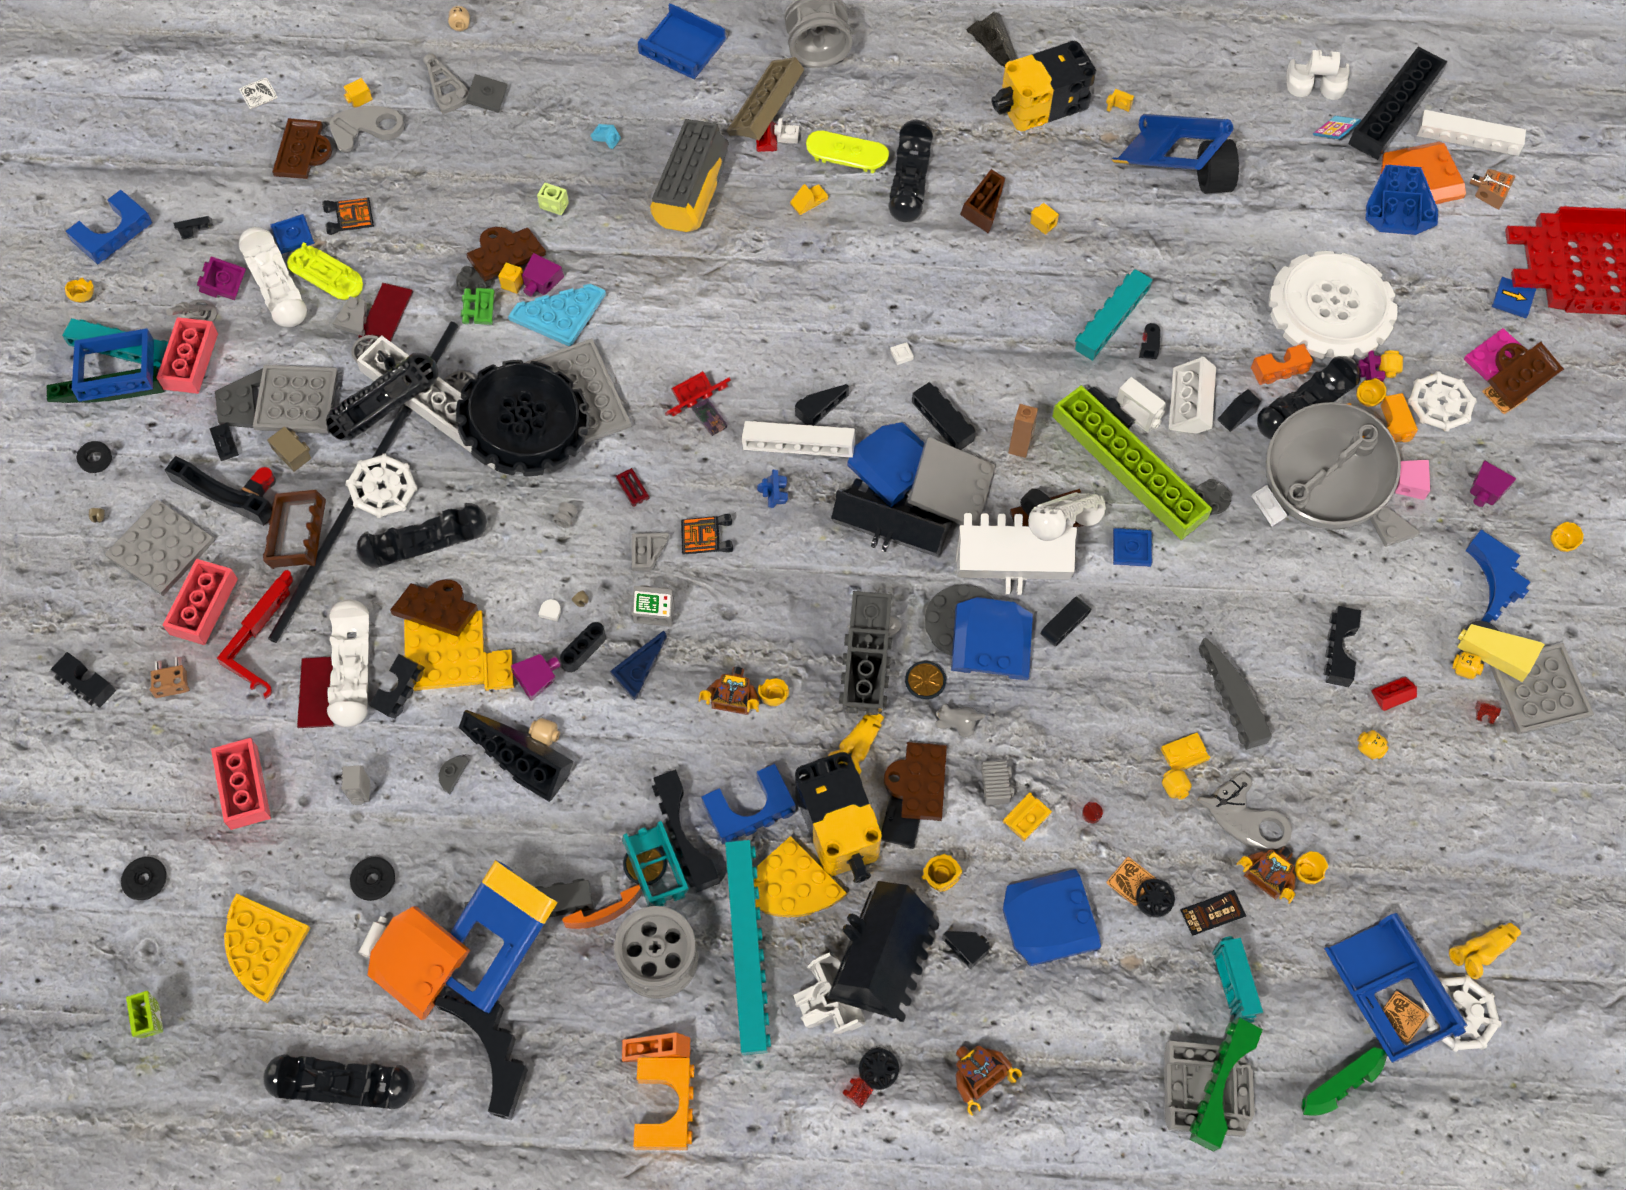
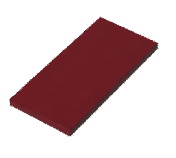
M382 283L366 318V323H364V336L374 335L379 338L383 336L391 342L413 290Z
M331 657L302 658L297 728L334 727V723L327 714V707L329 706L328 687H330L331 672L333 670Z

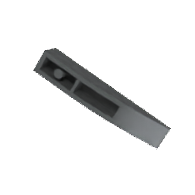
M1204 638L1199 646V653L1202 658H1205L1207 671L1215 680V688L1222 696L1224 708L1228 709L1230 713V721L1238 731L1240 743L1244 744L1246 750L1267 744L1272 734L1253 694L1222 652L1207 638Z
M576 879L572 881L573 883L568 884L559 882L546 888L536 886L538 890L558 902L549 917L572 914L580 910H593L589 880Z

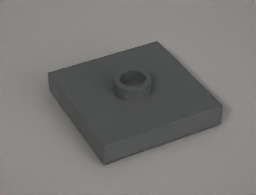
M475 74L466 103L499 113L507 89V83Z

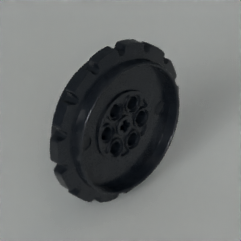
M522 360L503 361L500 367L492 364L477 373V379H469L461 390L462 400H458L456 406V422L461 423L458 425L459 436L465 446H472L471 454L484 465L494 464V469L498 472L508 475L522 472L523 476L529 477L543 475L546 468L556 471L569 463V455L576 456L585 442V436L583 435L588 433L589 413L584 412L587 403L582 392L579 389H572L573 381L560 371L554 373L550 370L551 367L540 362L531 361L528 364L523 363Z

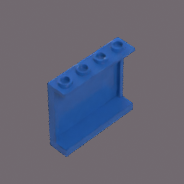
M669 3V13L646 40L640 38L638 41L639 54L695 79L726 41L725 29Z

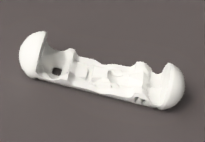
M261 227L248 228L240 236L239 249L260 287V291L265 299L264 302L272 314V319L277 325L286 328L299 325L306 317L307 306L302 301L298 288H296L288 274L287 267L272 234Z
M1075 492L1039 504L1030 512L1028 519L1029 528L1038 539L1053 541L1062 535L1066 524L1073 525L1076 521L1084 526H1092L1100 522L1106 510L1105 500L1101 495Z
M346 599L337 602L330 610V620L332 623L330 642L332 645L331 659L333 670L331 672L330 687H328L329 706L327 707V714L336 725L353 727L360 724L367 715L369 612L361 602ZM357 632L356 638H347V633Z

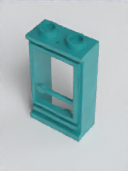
M659 821L657 826L652 829L646 830V828L638 830V833L628 837L627 833L623 834L622 842L644 894L647 906H663L666 904L665 901L671 899L677 901L684 898L689 888L662 821ZM660 846L663 847L666 856L646 863L642 862L639 865L636 855ZM668 859L678 887L652 897L641 869Z
M1233 936L1222 938L1212 954L1215 955L1214 959L1228 1007L1232 1009L1230 1014L1234 1015L1233 1021L1240 1017L1250 1023L1255 1022L1256 1014L1263 1013V1009L1241 937L1235 939Z

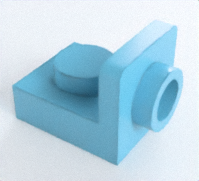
M598 124L590 135L593 141L606 142L610 149H613L621 139L614 125Z

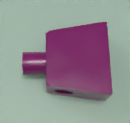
M533 253L522 274L523 282L526 286L523 292L530 297L536 291L543 295L547 294L564 278L562 266Z
M1484 460L1476 473L1470 489V493L1476 496L1473 500L1474 504L1479 507H1483L1485 503L1494 505L1510 489L1516 478Z
M538 654L511 665V671L531 701L555 681V675L552 671L559 668L561 664L555 656L545 661L543 656Z

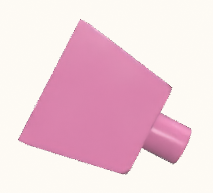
M1429 460L1400 461V478L1395 493L1425 500L1430 492Z

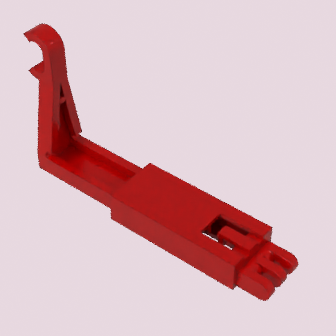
M285 570L275 580L241 622L242 627L217 657L221 666L251 683V690H254L257 685L265 687L267 689L263 693L265 699L272 693L271 686L233 659L251 637L255 638L290 595L288 587L292 584L293 578L289 570Z

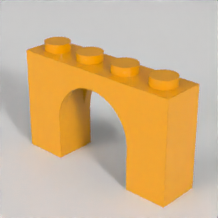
M1403 393L1385 396L1381 409L1387 421V429L1394 438L1395 443L1411 441L1418 429Z
M638 1058V1084H664L670 1086L679 1096V1107L676 1114L665 1123L634 1124L633 1147L635 1150L688 1151V1144H692V1131H688L689 1122H693V1108H689V1100H693L694 1086H690V1078H694V1065L691 1064L690 1058Z

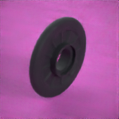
M153 857L135 859L127 865L122 873L121 887L123 892L129 898L139 901L148 900L156 896L166 883V869L162 862ZM142 874H148V881L142 884L139 883V877Z
M369 857L360 861L353 868L350 875V886L353 893L367 901L378 900L387 895L395 882V872L392 865L380 857ZM370 874H377L378 879L375 883L370 884L367 882Z

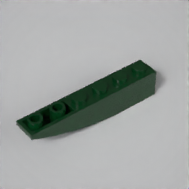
M153 366V389L79 402L72 391V381L46 385L47 401L57 403L114 401L164 393V390L157 380L159 372L157 366ZM141 368L84 378L83 382L141 373Z

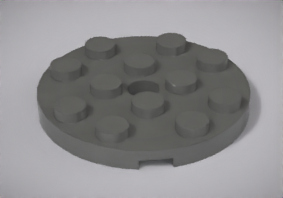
M955 585L941 590L931 599L925 613V629L932 643L939 650L952 656L956 605L976 597L993 599L988 593L969 585Z

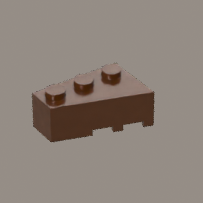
M991 169L964 203L960 215L989 233L994 221L1005 177Z

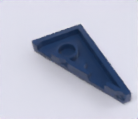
M662 631L610 671L611 675L633 700L637 698L667 638L665 631Z

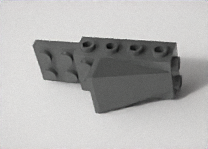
M853 591L849 634H845L844 645L848 646L847 653H843L842 664L846 665V672L841 674V684H844V692H840L839 704H843V709L847 713L857 714L858 711H866L868 715H878V712L882 713L883 707H887V696H884V688H888L889 676H885L886 669H890L891 657H887V649L892 648V638L889 637L892 594Z

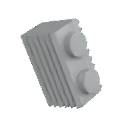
M1006 760L982 761L981 772L985 805L1009 804L1011 797H1014L1013 785H1009V778L1012 775L1011 766H1007Z
M360 765L342 767L341 789L351 804L362 805L364 802H369L370 778L363 767Z

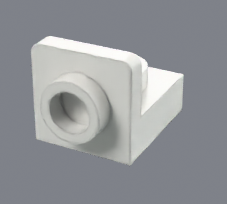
M779 119L778 125H775L774 135H777L778 142L798 144L799 126L782 125V119Z

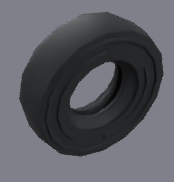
M91 441L80 447L76 458L78 465L84 471L98 473L110 465L112 454L106 444L100 441ZM91 453H101V458L98 461L88 462L87 458Z

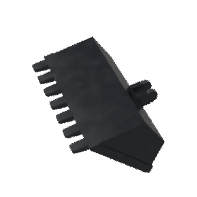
M857 478L854 480L852 487L837 490L831 516L834 523L874 536L871 543L872 548L877 546L878 540L881 538L885 540L882 545V551L887 552L890 542L939 558L953 521L936 516L929 511H921L915 505L912 507L906 506V494L902 500L890 507L880 497L875 496V492L870 487H868L867 492L860 491L859 488L862 480Z
M878 881L873 890L869 892L860 916L853 913L847 916V920L851 925L846 924L842 930L850 941L827 996L828 999L889 1018H896L898 1021L904 1022L906 1015L899 1008L900 1004L903 1003L905 1006H910L912 1001L905 993L907 987L912 991L916 990L917 983L911 978L912 971L916 975L922 974L923 968L916 962L918 957L922 960H927L928 952L922 947V944L925 942L928 945H932L934 938L928 933V928L938 930L939 923L933 917V911L924 904L909 885Z

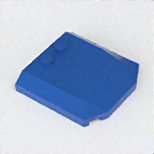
M903 422L885 425L855 445L853 458L849 457L847 466L886 504L892 507L905 497V493L912 488L925 443Z
M976 597L958 603L955 608L951 671L1005 675L1010 679L1027 681L1030 671L1033 614L1015 602Z
M1076 869L1007 885L1002 909L1013 947L1018 954L1023 956L1029 966L1101 948L1094 917L1081 877Z

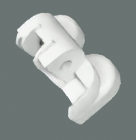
M1320 49L1313 50L1307 65L1295 64V59L1290 60L1287 68V89L1294 96L1305 97L1312 91L1314 76L1323 75L1320 82L1322 95L1331 100H1338L1344 96L1348 86L1349 64H1346L1345 68H1339L1340 52H1333L1331 50L1329 56H1322Z
M830 952L813 960L807 967L812 971L818 983L793 995L796 1007L801 1009L803 1014L801 1020L804 1022L805 1027H816L833 1019L836 1026L833 1033L842 1034L848 1030L852 1031L866 1025V1021L860 1008L837 1001L827 1004L825 995L829 993L841 963L839 958Z

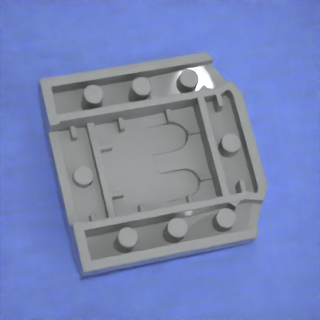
M1178 1041L1166 1042L1164 1052L1165 1122L1168 1130L1189 1132L1192 1122L1197 1119L1199 1114L1197 1107L1206 1095V1092H1204L1205 1085L1212 1078V1066L1219 1059L1220 1053L1218 1050L1220 1046ZM1244 1056L1231 1069L1223 1091V1110L1228 1127L1225 1136H1245L1249 1122L1254 1117L1253 1070L1250 1064H1247Z

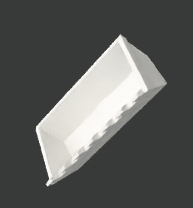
M965 513L964 525H960L956 548L957 577L1005 579V594H1010L1011 592L1010 581L1017 580V595L1022 594L1023 580H1070L1074 574L1077 527L1066 524L1065 531L1059 538L1053 541H1043L1032 534L1029 526H1022V514H1015L1014 526H1005V514H998L997 526H989V515L982 513L980 526L972 525V514Z

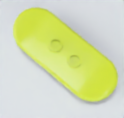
M824 130L814 131L806 139L808 152L815 158V161L822 159L823 163L828 161L860 168L865 172L869 169L870 173H874L889 158L888 148L879 142Z
M303 242L302 247L296 249L288 257L287 266L291 272L337 299L348 300L350 296L356 298L362 291L363 280L359 273L313 246H307Z

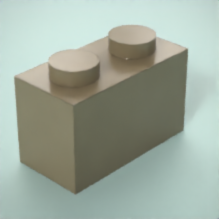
M284 426L268 438L267 441L271 449L295 472L312 459L309 454L310 448L305 442L301 443L298 440L299 437L293 430L289 431Z

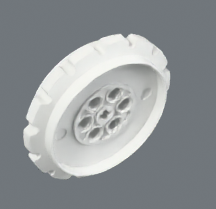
M1318 251L1312 257L1304 254L1293 259L1289 267L1284 266L1279 271L1269 294V306L1273 308L1270 315L1276 328L1285 331L1283 337L1293 346L1304 344L1311 356L1324 359V357H1331L1333 359L1337 356L1352 358L1353 355L1361 358L1368 355V352L1375 351L1378 344L1383 345L1393 330L1392 325H1394L1397 319V304L1393 303L1395 294L1389 282H1384L1381 279L1382 274L1368 263H1363L1358 257L1346 253L1334 254L1333 251Z

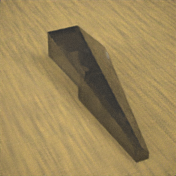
M993 12L982 21L977 20L966 29L1004 68L1007 62L1018 59L1001 14Z

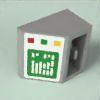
M648 585L634 586L632 610L634 623L672 627L675 610L673 590L667 587L652 588Z

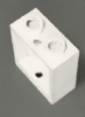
M1130 377L1119 388L1116 400L1120 404L1121 409L1134 419V423L1149 433L1153 428L1157 429L1162 421L1160 419L1165 413L1164 407L1166 402Z

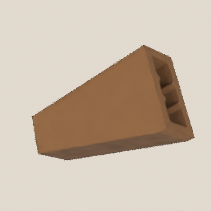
M1019 404L1014 421L1009 454L1026 458L1036 426L1038 408Z

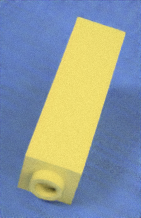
M1473 624L1467 630L1463 629L1457 638L1461 640L1457 648L1480 656L1481 660L1521 682L1529 674L1545 645L1542 642Z

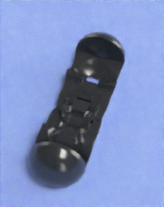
M919 119L906 122L902 125L899 132L896 174L891 186L888 207L890 214L900 222L914 221L923 210L925 176L931 153L933 132L926 122ZM910 151H918V155L910 154Z
M412 353L400 364L393 366L388 372L377 378L371 385L364 387L339 403L336 407L331 408L326 417V425L330 434L342 441L353 440L357 435L363 433L384 418L390 411L397 409L405 402L415 398L423 390L433 386L438 378V367L435 361L424 353ZM405 375H408L412 380V383L406 385L402 379Z
M1347 356L1334 357L1325 369L1315 372L1311 379L1302 384L1296 392L1289 393L1282 399L1280 397L1277 398L1268 407H1264L1259 412L1257 426L1260 433L1264 437L1272 439L1278 427L1296 411L1313 404L1335 402L1358 385L1361 376L1358 364ZM1330 383L1335 389L1329 390L1325 385Z
M464 503L465 508L463 510H444L440 516L429 519L421 525H410L401 529L392 527L380 535H372L367 531L358 539L356 552L363 564L371 568H379L447 548L455 543L460 544V542L464 543L478 539L485 532L487 518L484 511L478 505ZM393 547L394 554L388 555L386 548Z
M282 1054L269 1062L263 1076L265 1088L270 1095L275 1098L399 1109L407 1104L414 1092L412 1074L402 1065H397L396 1067H385L376 1063L370 1065H344L339 1062L320 1060L315 1057H291L287 1054ZM379 1083L386 1084L383 1094L377 1093Z

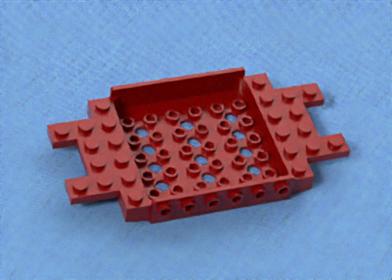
M1560 206L1556 213H1540L1535 221L1536 227H1506L1507 244L1525 245L1528 269L1512 270L1513 287L1546 288L1548 307L1565 310L1566 313L1626 315V209ZM1568 242L1576 243L1577 248H1572L1568 245ZM1603 243H1609L1612 249H1607L1603 246ZM1576 256L1580 261L1574 262L1570 257ZM1610 257L1614 259L1615 263L1610 264L1605 258ZM1573 271H1580L1582 273V276L1577 277L1573 273ZM1608 272L1616 273L1617 278H1612L1608 275ZM1575 285H1582L1584 291H1579L1575 288ZM1616 286L1620 292L1616 293L1610 287Z

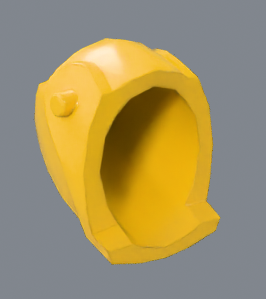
M942 854L928 861L923 869L924 874L921 877L923 880L926 879L928 884L935 890L945 892L960 880L959 878L963 873L961 867L951 855Z

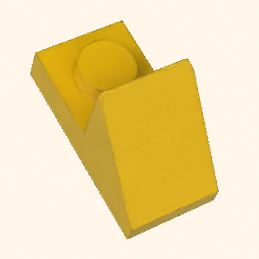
M804 184L790 201V204L799 215H802L827 201L828 195L819 184L810 189Z

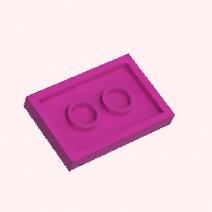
M1502 328L1468 353L1464 360L1488 381L1500 372L1495 362L1497 352L1509 343H1520ZM1505 351L1506 356L1512 358L1511 353Z

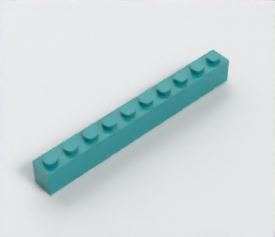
M750 840L725 842L742 1056L768 1053L767 1047H771L770 1034H766V1026H769V1013H764V1004H768L767 991H763L762 983H766L765 970H761L760 963L764 962V950L759 949V941H762L763 937L762 928H758L757 920H761L760 907H756L755 899H759L758 886L754 887V879H758L757 866H753L752 859L756 858L755 846H751Z

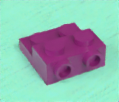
M211 256L209 262L205 261L202 270V272H205L204 276H200L197 286H199V292L217 298V295L235 301L246 268Z

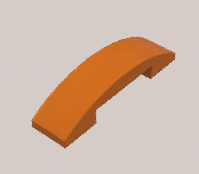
M640 885L620 892L622 901L584 917L580 910L562 918L565 927L570 929L591 928L619 917L629 910L642 895Z

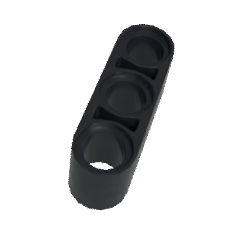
M1076 596L1046 624L1040 634L1056 647L1089 615L1092 608Z
M592 622L562 651L560 660L566 672L572 673L578 670L605 642L606 634L601 623ZM595 632H600L597 636L592 635ZM582 645L587 646L585 649H579ZM574 659L573 662L566 663V660Z

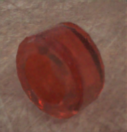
M1088 802L1082 810V817L1088 823H1097L1103 815L1102 807L1095 802Z

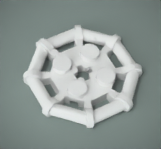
M1436 371L1435 374L1421 379L1417 378L1413 382L1414 386L1408 399V405L1412 406L1420 419V423H1426L1441 428L1443 431H1449L1452 428L1471 422L1472 411L1477 400L1476 397L1472 396L1462 378L1456 379ZM1435 382L1432 387L1428 388L1426 386L1428 383ZM1442 382H1445V383H1448V384H1451V385H1454V386H1453V388H1452V387L1443 385ZM1458 389L1461 391L1465 398L1461 399L1460 392L1458 391ZM1419 392L1424 393L1423 399L1418 398ZM1440 399L1445 401L1443 405L1440 404ZM1421 406H1423V408L1426 407V409H1427L1426 414H1425V412L1423 411V409L1421 408ZM1460 406H1466L1464 413L1459 411ZM1451 416L1457 418V419L1452 420V421H1449V420H1448V418L1451 417Z
M385 453L363 461L359 460L345 484L349 489L355 509L364 510L377 516V518L399 511L404 512L411 497L418 488L409 469L410 465L393 459ZM381 463V467H375L372 470L368 468L369 466ZM386 464H389L397 468L398 470L396 472L389 470L386 468ZM363 471V473H365L366 476L364 477L362 482L357 481L361 472ZM403 474L407 482V484L402 485L400 482V477ZM384 483L386 489L382 488L379 490L378 484ZM360 488L364 492V496L361 498L357 492V489ZM401 491L406 492L402 500H399L398 496ZM369 501L376 504L377 508L366 504V502ZM390 502L395 504L393 506H389L382 509V506L385 505V503Z
M1469 975L1450 978L1438 977L1457 1009L1464 1011L1465 1017L1463 1018L1468 1026L1465 1028L1466 1032L1462 1035H1471L1473 1039L1460 1041V1036L1454 1037L1453 1035L1452 1038L1449 1036L1441 1041L1447 1044L1454 1052L1466 1049L1480 1048L1483 1050L1487 1048V1043L1502 1024L1499 1021L1494 1001L1495 995L1472 980ZM1461 985V991L1450 992L1448 986ZM1468 989H1472L1482 998L1477 1000L1468 993ZM1421 999L1424 1010L1429 1013L1426 1019L1427 1031L1433 1034L1440 1030V1026L1436 1023L1424 1000ZM1485 1003L1487 1005L1489 1018H1486L1483 1015L1484 1008L1481 1005ZM1481 1024H1484L1488 1027L1480 1036L1477 1030Z

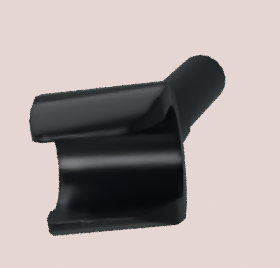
M381 350L378 351L387 371L390 370L389 367L396 366L394 357H387Z

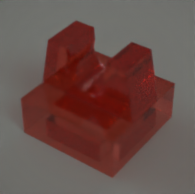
M1477 701L1475 707L1476 720L1482 721V717L1488 715L1487 722L1494 724L1497 716L1500 715L1501 708Z
M851 1078L849 1082L853 1086L849 1091L844 1089L842 1093L855 1106L862 1109L873 1090L864 1080Z

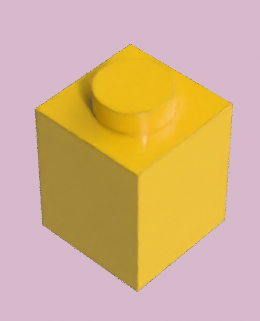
M362 78L343 86L345 90L344 97L347 103H351L354 108L373 100L370 90Z
M1042 203L1039 207H1035L1032 210L1030 223L1046 235L1057 225L1059 214L1045 203Z
M505 263L498 276L501 289L517 294L524 283L522 268Z

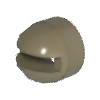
M89 509V519L93 523L97 521L100 523L104 520V509Z
M584 590L574 595L571 600L578 607H584L588 603L589 598Z

